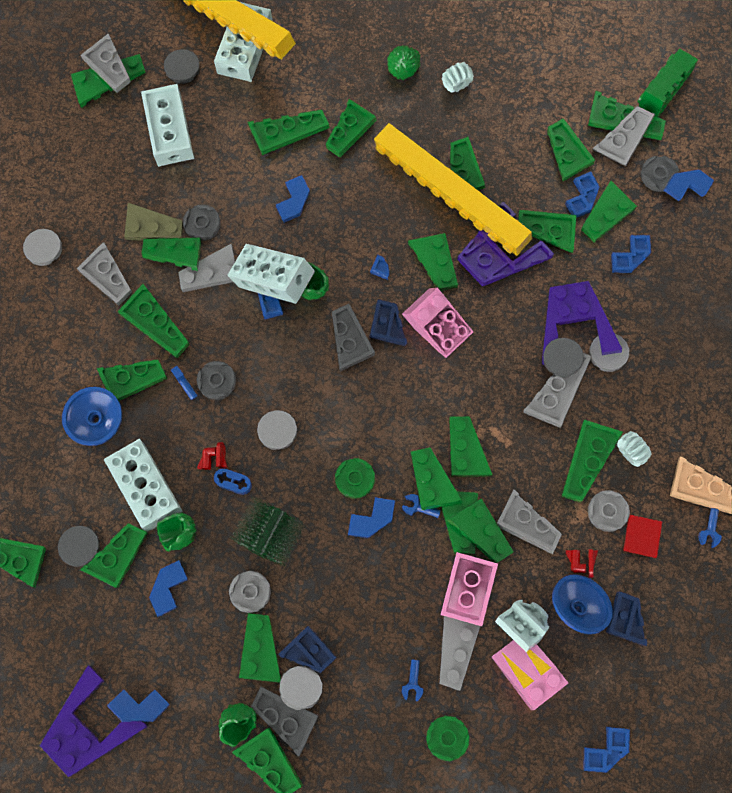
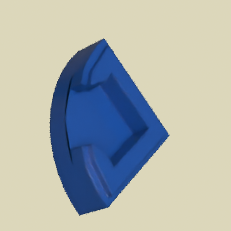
M377 255L370 273L388 280V264L382 256Z

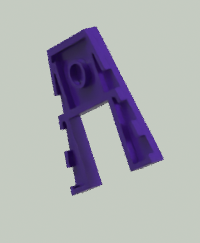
M502 202L500 208L515 218L516 214ZM479 230L475 238L460 253L458 261L483 287L553 258L554 253L540 241L512 262L489 238L487 232Z
M589 281L550 287L543 354L546 346L558 338L557 325L594 319L601 354L608 355L622 352V347Z
M91 666L86 667L40 744V747L68 777L73 776L148 727L144 721H121L102 742L87 728L74 712L105 681Z

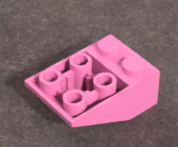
M429 288L402 313L411 326L445 358L473 333L472 329L438 288Z

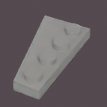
M583 353L584 359L581 367L575 374L569 377H559L553 374L540 392L536 394L532 402L524 409L523 413L561 428L591 360V356Z
M444 616L439 684L458 691L461 690L480 629L479 625Z

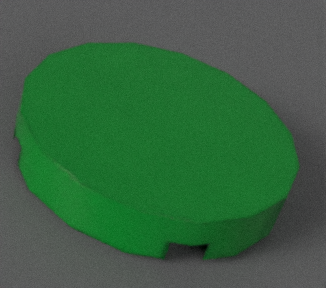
M353 458L342 462L337 468L335 483L338 490L344 496L352 499L362 498L373 489L375 473L367 461Z
M443 716L437 718L427 730L426 741L428 748L440 760L452 761L458 759L465 754L469 746L470 736L464 723L456 717Z

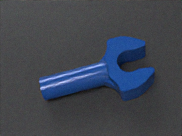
M175 366L172 368L171 372L191 400L195 399L197 394L179 367Z
M406 495L405 499L414 503V506L411 508L402 506L403 511L407 515L413 516L415 512L419 511L436 518L439 517L441 510L435 508L422 510L418 495Z
M711 508L707 529L699 532L698 538L701 545L706 543L707 536L712 538V548L721 542L722 536L716 532L718 509Z
M411 660L409 683L406 686H402V695L405 700L408 698V691L410 689L416 691V701L423 695V688H420L418 685L419 660Z

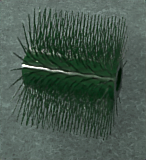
M258 501L243 521L244 525L239 529L238 545L241 544L240 546L243 545V547H246L245 549L263 559L272 560L275 564L277 562L281 566L282 560L283 562L285 560L286 550L293 543L291 538L298 530L299 520L296 523L295 517L291 518L290 514L286 513L287 511H282L280 507L277 508L274 505H266L265 502L261 504V501L259 505Z

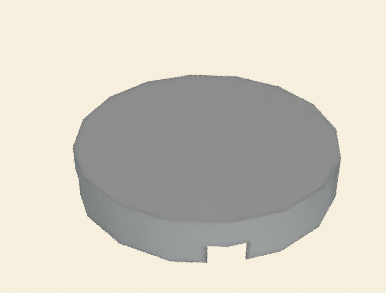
M38 229L30 233L25 239L23 252L33 264L39 266L49 265L60 257L62 242L52 230Z
M617 334L615 335L622 347L621 353L602 355L598 336L593 340L589 348L591 362L602 371L613 372L619 370L626 364L629 358L627 342Z
M275 410L268 412L261 418L258 423L257 433L265 447L271 450L285 449L297 437V426L290 414Z
M602 491L590 500L588 517L597 529L605 532H614L622 528L628 521L630 514L629 505L620 493Z
M243 572L237 575L230 584V600L234 607L241 612H258L270 600V584L259 572Z
M297 666L289 669L280 681L279 689L282 701L288 707L295 710L312 708L319 701L322 694V682L319 675L308 667Z

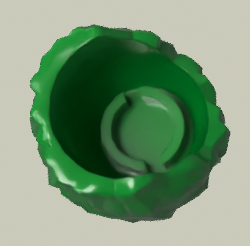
M406 45L398 46L387 57L388 70L397 79L405 80L413 76L420 68V54L412 47Z
M308 262L315 272L301 296L307 300L320 299L329 291V278L324 273V270Z
M172 513L170 516L162 519L157 523V533L164 549L170 552L189 546L195 539L196 525L194 520L185 513Z
M243 703L229 704L219 718L220 741L234 747L239 742L246 740L251 730L256 728L257 718L255 711Z

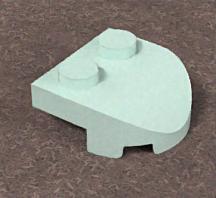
M518 600L513 603L510 609L498 616L495 622L527 652L542 640L549 629L547 623L548 615L538 604L534 602L527 604L522 603L523 600Z

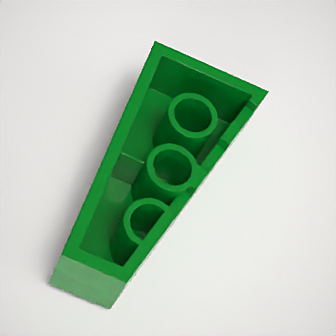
M680 48L675 54L672 53L665 67L662 66L655 79L650 82L649 86L637 101L639 103L638 107L653 113L659 118L694 70L698 59Z

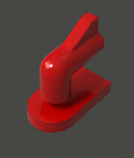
M218 442L216 447L203 449L202 458L197 466L198 470L211 469V456H216V466L218 468H228L223 442Z
M589 549V578H594V565L598 550ZM566 550V555L571 562V571L574 573H586L587 564H580V550Z

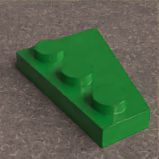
M349 99L345 111L340 115V121L334 127L325 144L326 148L338 157H341L377 121L376 116Z
M200 238L144 239L141 252L142 257L162 263L172 262L178 267H183V265L189 266L192 270L198 271L201 240Z
M267 728L232 752L236 757L243 760L248 768L252 771L254 770L276 793H293L303 786L270 728Z

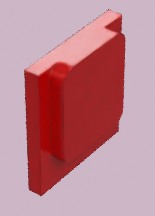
M629 514L623 551L657 558L662 521Z

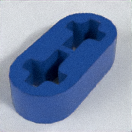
M219 469L214 474V481L217 486L225 490L244 495L249 493L252 488L250 479L237 472ZM224 474H226V477L230 479L231 482L223 481V483H221L219 476H224ZM245 480L247 487H243L242 490H240L237 484H234L235 481L242 483Z

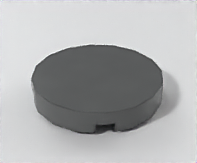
M179 49L167 56L164 61V70L166 76L173 82L184 84L191 82L199 74L200 63L198 57L193 52Z
M653 156L643 164L641 179L649 189L662 192L672 175L679 173V168L674 160L669 157Z
M209 205L194 206L195 208L189 209L183 217V226L186 234L190 238H200L201 241L212 239L221 228V220L216 210Z
M557 338L551 341L546 346L543 354V361L547 370L559 377H569L575 374L581 367L584 359L580 345L568 338Z
M213 361L204 365L205 367L198 372L196 380L201 393L212 400H220L229 396L235 389L237 381L233 369L221 361Z
M85 526L69 528L62 534L58 543L59 556L65 563L74 567L87 565L100 550V541L97 534Z

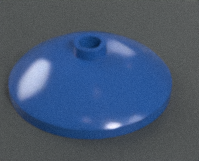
M100 387L84 388L73 394L65 404L62 413V424L67 435L75 442L85 446H96L107 442L116 434L122 422L120 402L110 391ZM99 417L98 422L94 423V418Z
M568 575L560 579L555 585L552 593L554 608L558 616L570 628L584 634H596L603 631L610 624L613 614L611 601L606 592L596 582L585 576Z

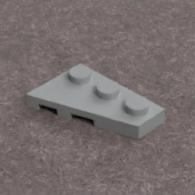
M109 34L81 54L82 59L116 93L131 82Z
M637 106L593 150L627 166L655 115Z
M104 242L77 268L83 276L118 306L132 293Z
M232 244L200 260L198 271L192 270L191 267L179 271L182 292L233 282L228 277V273L235 263Z
M513 490L497 525L499 528L553 554L562 534L549 521L533 510V506L528 502L526 503L519 496L518 492Z

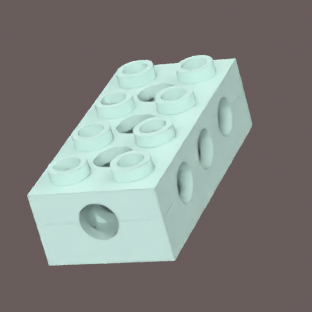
M242 3L273 21L271 9ZM227 27L214 60L217 74L251 82L263 48L258 49L253 42L245 41L240 34H234Z
M174 84L141 91L153 155L157 165L163 166L194 159L178 85Z
M245 244L228 273V277L239 288L296 304L315 271L302 257Z
M140 439L104 459L141 528L146 532L157 527L158 522L172 513L182 512L180 505L148 449ZM137 465L136 470L131 472V468ZM147 482L146 486L140 489L141 484ZM156 499V503L153 506H149L150 502Z

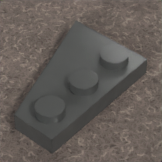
M350 304L332 311L339 369L341 372L374 356L375 352Z
M260 687L251 707L300 756L319 715L307 709L295 710L288 707L282 701L281 696L264 687Z

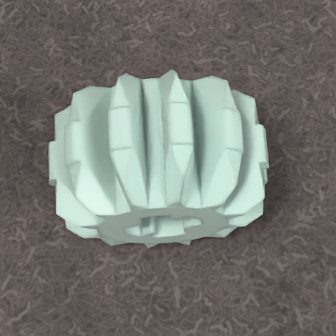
M465 62L457 63L446 69V72L442 74V81L448 91L451 93L458 92L469 86V83L473 81V71Z
M630 431L618 440L617 446L619 451L634 466L639 467L643 465L652 455L650 447L635 432Z

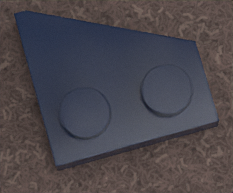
M377 300L369 338L406 346L407 339L403 333V325L398 315L397 304Z
M620 591L617 592L612 607V619L607 626L606 633L642 646H647L648 642L644 637L642 627L644 626V621L640 613V599Z
M307 626L278 654L282 658H287L320 673L337 659V656L310 626Z

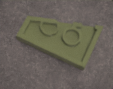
M128 203L124 235L126 240L182 238L183 222L181 220Z

